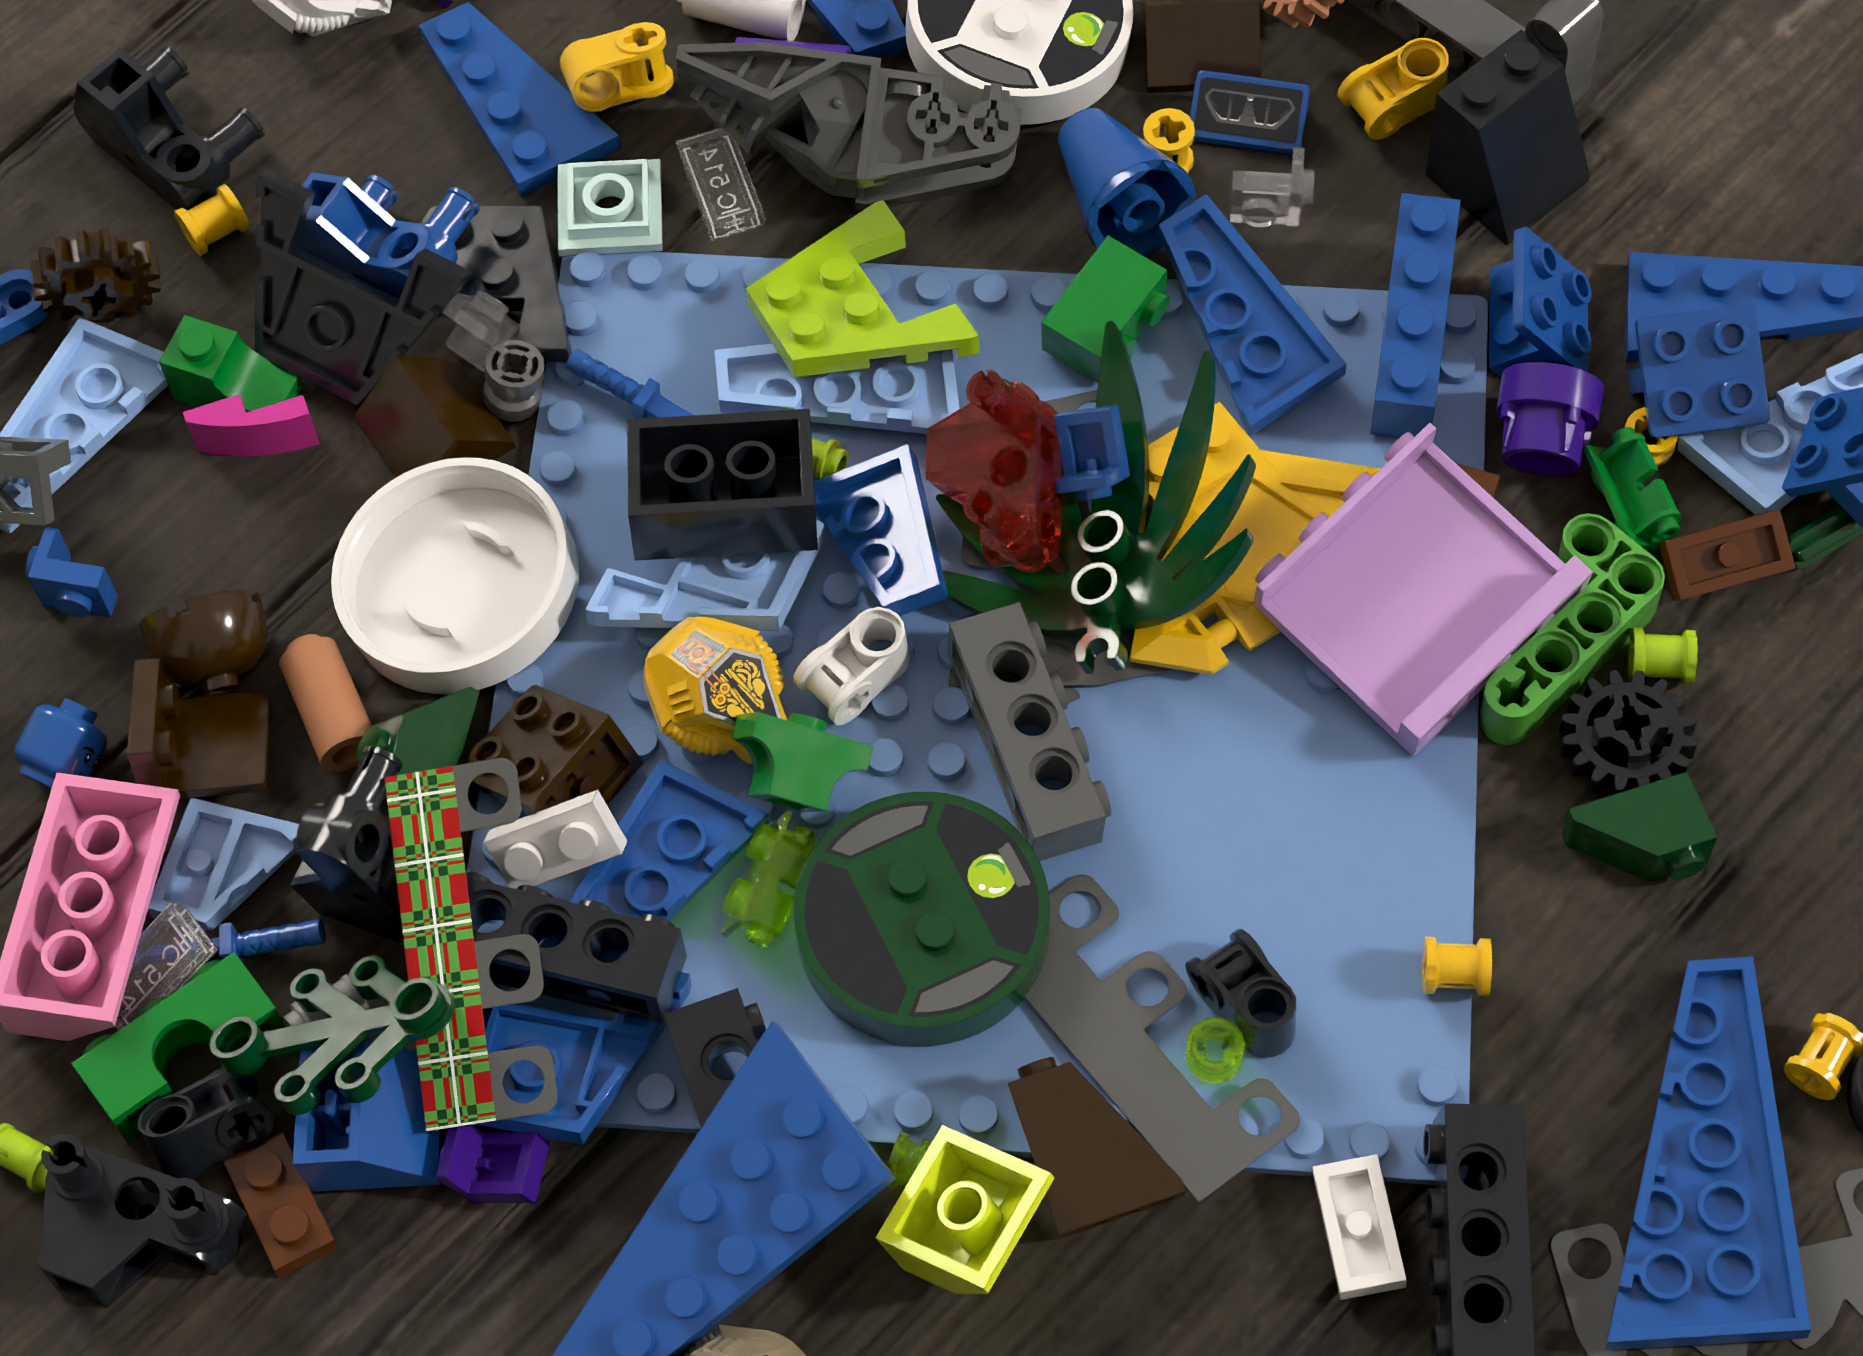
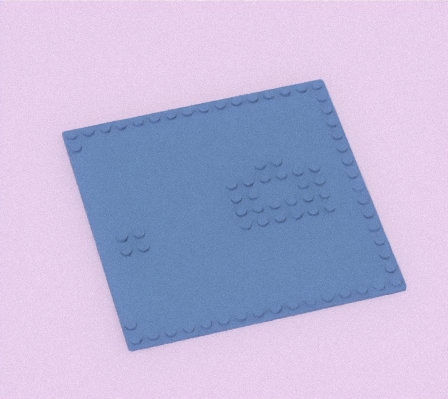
M650 251L611 254L582 252L578 255L562 256L558 287L564 306L566 329L572 352L575 349H580L589 354L593 359H598L605 365H608L609 368L612 367L623 373V376L634 379L639 385L643 384L645 386L648 379L652 378L660 383V393L663 397L693 415L727 414L720 411L714 350L772 344L748 307L746 288L789 259ZM861 263L859 264L899 323L956 303L978 333L980 353L972 356L958 357L957 349H952L962 424V438L811 422L812 437L826 443L830 439L840 441L841 448L849 451L847 468L908 444L918 460L942 570L996 582L1019 590L1015 582L996 568L974 567L964 562L961 556L963 535L937 502L936 495L945 494L973 511L1004 512L1007 501L1024 484L1023 480L981 476L976 474L970 467L973 429L981 422L991 421L1004 415L998 386L999 380H1008L1026 405L1097 390L1098 383L1042 350L1041 321L1078 274ZM1167 279V295L1170 297L1169 305L1160 321L1154 327L1146 324L1135 339L1137 340V345L1130 358L1141 397L1148 445L1180 426L1202 355L1205 350H1208L1212 355L1178 279ZM1282 285L1346 362V374L1256 432L1250 438L1260 450L1382 468L1387 463L1384 459L1385 454L1399 439V437L1370 434L1388 291ZM1449 294L1436 406L1432 424L1437 428L1433 443L1455 463L1484 471L1488 302L1485 298L1478 295ZM546 362L542 384L543 393L539 403L528 476L540 484L549 494L570 530L578 554L579 584L571 613L556 639L534 662L512 677L496 684L489 732L506 715L518 697L523 695L531 686L538 685L609 714L644 762L607 805L617 824H619L660 759L768 813L770 824L669 920L676 928L681 929L687 953L682 972L690 974L692 984L690 994L681 1007L738 988L745 1006L757 1002L766 1029L772 1020L781 1026L871 1146L928 1150L941 1126L944 1125L1009 1155L1033 1157L1008 1083L1020 1079L1017 1071L1018 1068L1048 1057H1054L1057 1066L1071 1062L1146 1141L1026 998L1000 1022L967 1039L934 1046L901 1045L864 1034L840 1019L817 995L802 965L794 923V898L800 873L817 842L833 825L850 812L867 803L895 794L940 792L978 802L994 810L1017 829L974 718H967L970 708L961 685L959 688L949 687L950 670L954 669L947 652L949 623L977 614L946 598L899 616L904 623L910 656L907 670L901 677L893 681L872 699L857 717L844 725H835L828 717L829 709L810 690L801 691L793 683L795 671L812 651L831 640L851 623L858 614L869 608L884 607L824 525L825 541L780 631H757H760L759 635L762 636L763 641L768 643V647L773 649L772 653L777 655L776 660L780 662L779 667L782 668L781 674L784 676L782 681L785 683V686L779 697L788 720L790 713L812 716L827 722L825 732L873 746L868 771L847 772L842 775L832 789L827 811L802 812L748 796L753 777V764L741 760L733 750H730L726 755L717 754L716 756H712L710 753L708 755L703 753L697 754L695 750L690 752L688 748H682L681 744L677 745L675 740H670L669 736H665L659 731L645 692L644 665L649 650L672 628L599 627L587 623L585 609L607 568L666 585L681 558L634 561L628 519L627 419H635L633 418L632 405L627 403L626 400L615 397L610 391L607 392L596 386L595 383L592 384L582 376L567 370V362ZM1215 362V404L1221 402L1247 433ZM1096 402L1084 403L1077 410L1096 408ZM987 437L981 448L984 459L995 466H1001L1013 450L1011 445L1001 442L998 437ZM1088 500L1087 503L1091 512V500ZM1149 505L1147 507L1145 525H1148V521L1152 511ZM816 513V519L822 522V520ZM1214 613L1202 620L1201 623L1207 629L1220 621V619ZM1282 632L1250 652L1235 639L1221 648L1229 660V665L1213 675L1174 669L1102 686H1072L1078 691L1080 698L1068 703V708L1063 711L1070 728L1078 726L1085 737L1089 751V762L1085 763L1092 782L1100 780L1103 783L1111 805V816L1105 819L1102 842L1042 860L1040 864L1046 877L1049 894L1072 877L1084 874L1092 877L1100 885L1119 910L1116 922L1076 950L1077 954L1101 981L1146 951L1160 954L1178 974L1187 987L1185 999L1146 1027L1144 1031L1212 1110L1251 1081L1267 1079L1278 1088L1298 1111L1300 1116L1298 1128L1241 1172L1313 1177V1166L1378 1154L1384 1182L1435 1185L1434 1164H1426L1424 1161V1129L1426 1124H1433L1434 1118L1444 1103L1469 1104L1472 989L1437 988L1434 994H1424L1422 989L1423 942L1425 936H1433L1438 943L1473 944L1479 694L1413 757ZM877 640L871 643L867 649L876 652L883 651L891 647L893 642ZM1032 724L1017 728L1021 733L1028 736H1038L1045 732L1042 728ZM1044 778L1038 782L1049 790H1060L1067 786L1057 778ZM479 790L476 811L485 815L494 814L501 810L506 802ZM522 811L518 819L525 817ZM499 826L473 830L467 870L487 877L493 884L509 887L483 843L489 830ZM592 865L535 885V887L547 891L553 898L569 901ZM1083 891L1067 895L1062 900L1059 909L1062 920L1074 928H1085L1097 921L1101 910L1098 900L1092 894ZM488 921L478 929V932H493L500 928L504 921ZM1237 929H1243L1253 937L1269 963L1292 988L1296 996L1294 1040L1284 1053L1275 1057H1259L1247 1051L1216 1011L1208 1007L1201 999L1186 972L1185 965L1187 961L1194 957L1203 960L1228 944L1231 933ZM1141 969L1129 978L1127 993L1135 1003L1142 1006H1153L1160 1003L1166 997L1168 982L1165 976L1157 970ZM497 984V988L503 991L518 990V988ZM542 994L533 1001L517 1003L609 1021H616L619 1013ZM1270 1011L1259 1012L1253 1016L1257 1021L1263 1023H1273L1281 1018L1276 1013ZM667 1026L596 1127L699 1133L701 1126ZM729 1052L722 1055L714 1065V1075L723 1080L734 1079L747 1057L738 1052ZM1259 1096L1250 1098L1242 1104L1238 1118L1245 1131L1253 1135L1263 1136L1272 1133L1278 1127L1281 1120V1112L1274 1101ZM1468 1165L1459 1167V1175L1463 1182L1467 1176Z

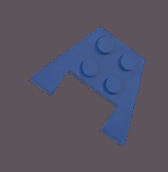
M681 973L668 1012L680 1008L690 994L692 984L689 973ZM523 1004L483 1009L488 1053L534 1045L544 1046L551 1052L558 1099L555 1107L547 1113L477 1123V1125L513 1132H537L545 1138L583 1145L667 1026L666 1021L664 1024L623 1014H619L616 1021H609ZM527 1060L513 1063L508 1067L503 1077L504 1091L510 1099L518 1103H528L535 1100L544 1087V1076L541 1069L535 1063Z

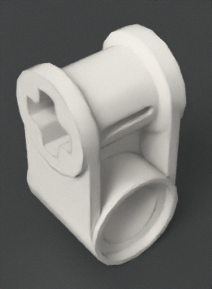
M875 607L861 612L831 640L816 648L801 662L793 676V683L801 691L810 690L829 709L828 717L835 725H844L850 722L866 708L872 699L893 681L901 677L907 670L910 656L903 621L898 614L887 608ZM877 640L893 642L891 647L883 651L876 652L867 649L871 643Z

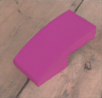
M238 394L183 412L197 451L201 453L234 457L264 456L296 451L320 444L303 395L247 412L242 398Z

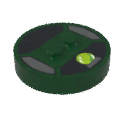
M908 792L883 797L857 808L840 819L823 835L809 854L800 873L794 898V923L799 954L805 973L817 995L832 1012L853 1028L879 1040L909 1046H934L961 1041L991 1028L1007 1017L1024 1000L1039 976L1048 951L1050 938V898L1046 877L1036 853L1019 830L1004 817L978 802L961 796L940 792Z

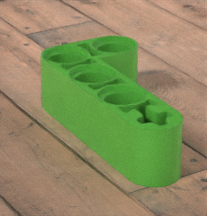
M1588 513L1571 519L1564 528L1558 558L1565 564L1575 555L1593 571L1588 585L1498 668L1486 682L1478 721L1486 737L1497 744L1513 745L1528 738L1573 693L1581 688L1587 680L1629 642L1632 627L1644 628L1656 614L1665 580L1662 565L1654 556L1617 526L1600 515ZM1576 549H1590L1598 555L1585 556L1577 552ZM1634 586L1641 589L1644 594H1631L1622 587ZM1593 624L1602 628L1604 632L1591 633L1584 630L1580 625ZM1546 662L1555 663L1563 671L1549 672L1541 668L1539 664ZM1521 691H1523L1524 694L1520 707L1516 703L1520 700Z

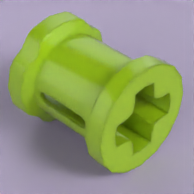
M1632 627L1628 646L1629 682H1632L1633 676L1638 670L1643 671L1644 677L1679 678L1682 685H1693L1698 653L1696 631L1684 630L1682 636L1645 634L1643 628Z

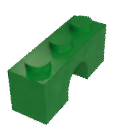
M232 952L222 960H213L204 964L193 974L189 983L170 996L159 997L146 1004L140 1010L135 1020L116 1033L105 1034L92 1041L85 1048L82 1056L71 1064L123 1139L128 1143L141 1134L137 1122L141 1112L156 1099L174 1094L166 1082V1070L171 1058L179 1050L196 1043L210 1044L214 1031L225 1021L238 1016L252 1018L262 1032L285 1028V1025L274 1004L235 952Z

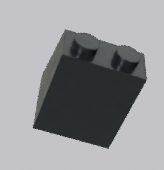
M1522 29L1437 93L1426 176L1452 199L1461 200L1460 206L1506 246L1514 241V230L1524 226L1528 228L1533 226L1589 182L1590 177L1564 66Z

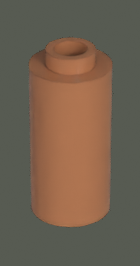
M316 634L298 637L288 645L279 660V666L322 768L330 772H340L358 766L360 760L357 757L358 745L363 735L372 726L336 641L332 638L320 637Z

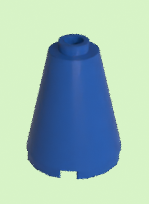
M1088 108L1070 116L1060 129L1058 135L1059 147L1088 236L1096 249L1099 248L1108 235L1144 257L1163 248L1158 235L1159 223L1188 206L1190 197L1193 201L1196 199L1194 185L1186 171L1101 109Z

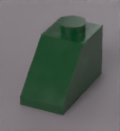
M467 687L370 726L358 745L357 757L361 760L363 751L367 746H372L374 749L379 747L387 750L398 757L403 763V767L397 775L458 765L480 692L472 687Z
M1688 772L1570 808L1562 832V837L1567 847L1648 882L1670 876L1671 880H1682L1699 873L1709 863L1717 840V835Z

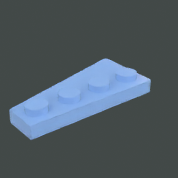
M79 317L1 431L0 437L68 440L71 463L49 474L51 493L53 494L168 386L159 364V360L164 352ZM11 478L3 490L20 507L33 508L29 478ZM0 523V530L11 534L20 524Z
M773 344L714 350L718 398L722 413L810 409L811 422L962 438V424L952 349L928 352V361L907 364L902 356L869 359L870 368L801 377H794Z
M1863 353L1826 369L1825 377L1805 386H1800L1797 382L1777 391L1776 399L1768 402L1770 420L1767 423L1683 434L1679 436L1677 450L1753 514L1758 515L1782 509L1797 497H1789L1782 489V485L1791 465L1792 456L1797 450L1809 420L1812 407L1816 400L1822 396L1863 387Z

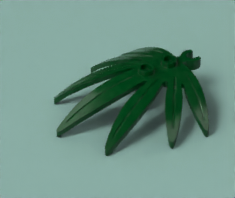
M1109 320L1105 325L1096 407L1118 405L1130 476L1111 486L1112 495L1091 500V515L1085 520L1083 519L1079 502L1076 499L1075 491L1056 493L1054 481L1064 476L1063 466L1044 430L1013 385L1006 379L999 380L998 386L1005 419L1021 475L1036 513L1054 548L1065 563L1066 570L1063 573L1056 572L1030 547L997 524L949 496L938 494L936 495L937 502L966 540L1002 574L1039 596L1036 597L996 582L943 570L948 598L977 615L1019 602L1027 622L1036 621L1042 635H1084L1077 643L1075 657L1085 673L1091 674L1094 672L1096 657L1104 651H1107V659L1116 671L1125 668L1128 653L1120 641L1121 630L1141 629L1169 622L1188 613L1211 597L1238 568L1254 541L1252 534L1246 528L1231 541L1205 558L1221 539L1245 498L1256 469V463L1250 454L1245 457L1215 499L1163 559L1189 512L1207 457L1214 415L1216 381L1215 360L1210 352L1205 350L1202 355L1145 532L1149 496L1147 431L1133 366L1122 334L1115 322Z

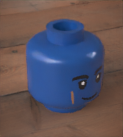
M64 698L59 708L49 704L37 706L33 710L14 747L15 757L23 764L19 773L52 789L56 773L90 777L107 745V737L104 732L93 725L98 714L67 698Z

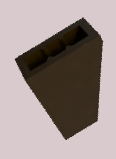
M1048 1057L1017 1069L1020 1079L1009 1082L1008 1086L1035 1165L1050 1172L1054 1177L1052 1184L1046 1192V1197L1061 1239L1185 1197L1186 1190L1182 1179L1071 1062L1057 1066L1055 1058Z

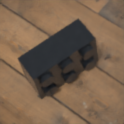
M810 409L627 419L628 519L634 561L818 550Z

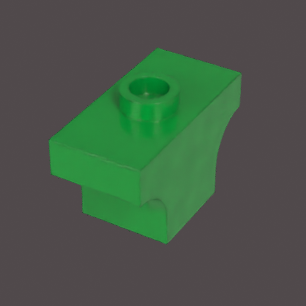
M761 712L737 715L731 738L747 749L753 762V777L748 796L802 812L827 811L832 789L842 775L847 772L868 771L873 746L825 732L827 722L797 713H790L789 720Z

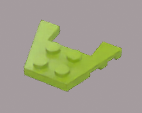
M883 200L875 202L746 288L748 307L794 377L870 368L869 359L902 356L908 364L928 361V352L957 349L958 357L972 356L980 353L979 335L956 303L899 323L859 264L906 248L905 231Z

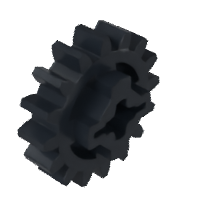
M1613 670L1610 671L1607 686L1603 687L1597 680L1590 678L1586 682L1584 696L1576 693L1571 695L1567 707L1568 714L1562 715L1559 733L1565 736L1562 738L1559 752L1560 756L1575 757L1572 760L1569 772L1572 778L1586 773L1592 777L1588 792L1595 794L1605 785L1612 788L1611 795L1688 771L1690 765L1688 759H1693L1698 740L1691 737L1697 720L1696 716H1680L1683 713L1687 700L1683 695L1671 699L1664 696L1668 683L1666 680L1661 679L1651 688L1644 685L1643 671L1637 670L1632 682H1623L1619 672ZM1606 709L1607 715L1605 717L1594 718L1593 726H1587L1589 721L1598 712ZM1669 746L1668 751L1661 759L1650 764V756L1661 754L1663 747Z

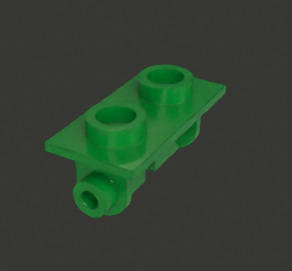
M1626 427L1616 431L1611 436L1613 444L1609 448L1585 445L1582 449L1592 468V480L1607 500L1615 518L1614 525L1646 551L1661 553L1658 542L1671 539L1679 534L1681 529L1678 523L1682 517L1664 480L1655 479L1646 487L1643 485L1645 480L1658 471L1642 434H1635L1633 428Z

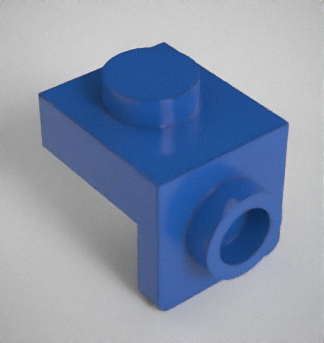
M1118 405L1066 411L1055 415L1054 421L1064 476L1054 481L1056 493L1075 491L1078 501L1093 500L1112 495L1111 486L1130 476Z
M45 527L39 546L31 548L26 562L27 579L31 582L42 605L55 607L61 612L74 617H87L90 613L111 617L118 595L105 568L70 562L71 553L59 529Z

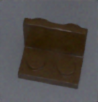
M160 658L135 660L127 755L136 783L178 789L180 793L179 799L262 792L266 790L271 718L269 692L263 690L179 698L177 684L175 682L167 683Z
M538 685L531 686L513 702L506 715L484 739L473 747L470 755L462 763L467 764L497 758L511 760L517 768L522 805L521 811L525 816L535 814L595 790H599L605 803L608 805L644 764L609 714ZM484 773L477 776L471 782L470 786L507 802L508 787L499 775Z

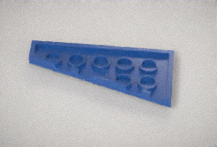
M1753 956L1690 960L1687 963L1605 1351L1808 1338L1811 1332Z
M773 1020L771 1021L552 1356H678L896 1179L778 1023Z

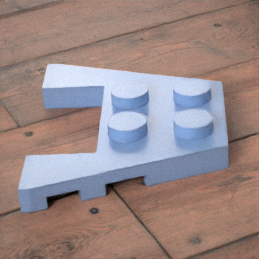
M817 520L818 550L681 558L666 585L607 568L585 609L587 623L599 627L673 628L688 617H710L754 630L780 631L825 541L824 524Z

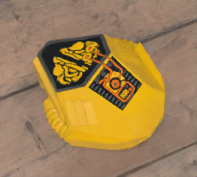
M688 617L673 627L649 650L644 665V687L660 733L669 736V739L672 741L675 740L677 745L681 744L682 748H688L690 752L695 750L697 754L703 753L708 755L710 753V755L716 756L717 754L726 755L730 750H733L741 760L753 764L747 749L739 742L731 739L737 715L761 712L788 720L779 697L785 686V683L782 681L784 679V676L781 674L782 668L779 667L780 662L776 660L777 655L772 653L773 649L768 647V643L763 641L762 636L759 635L760 631L716 618Z

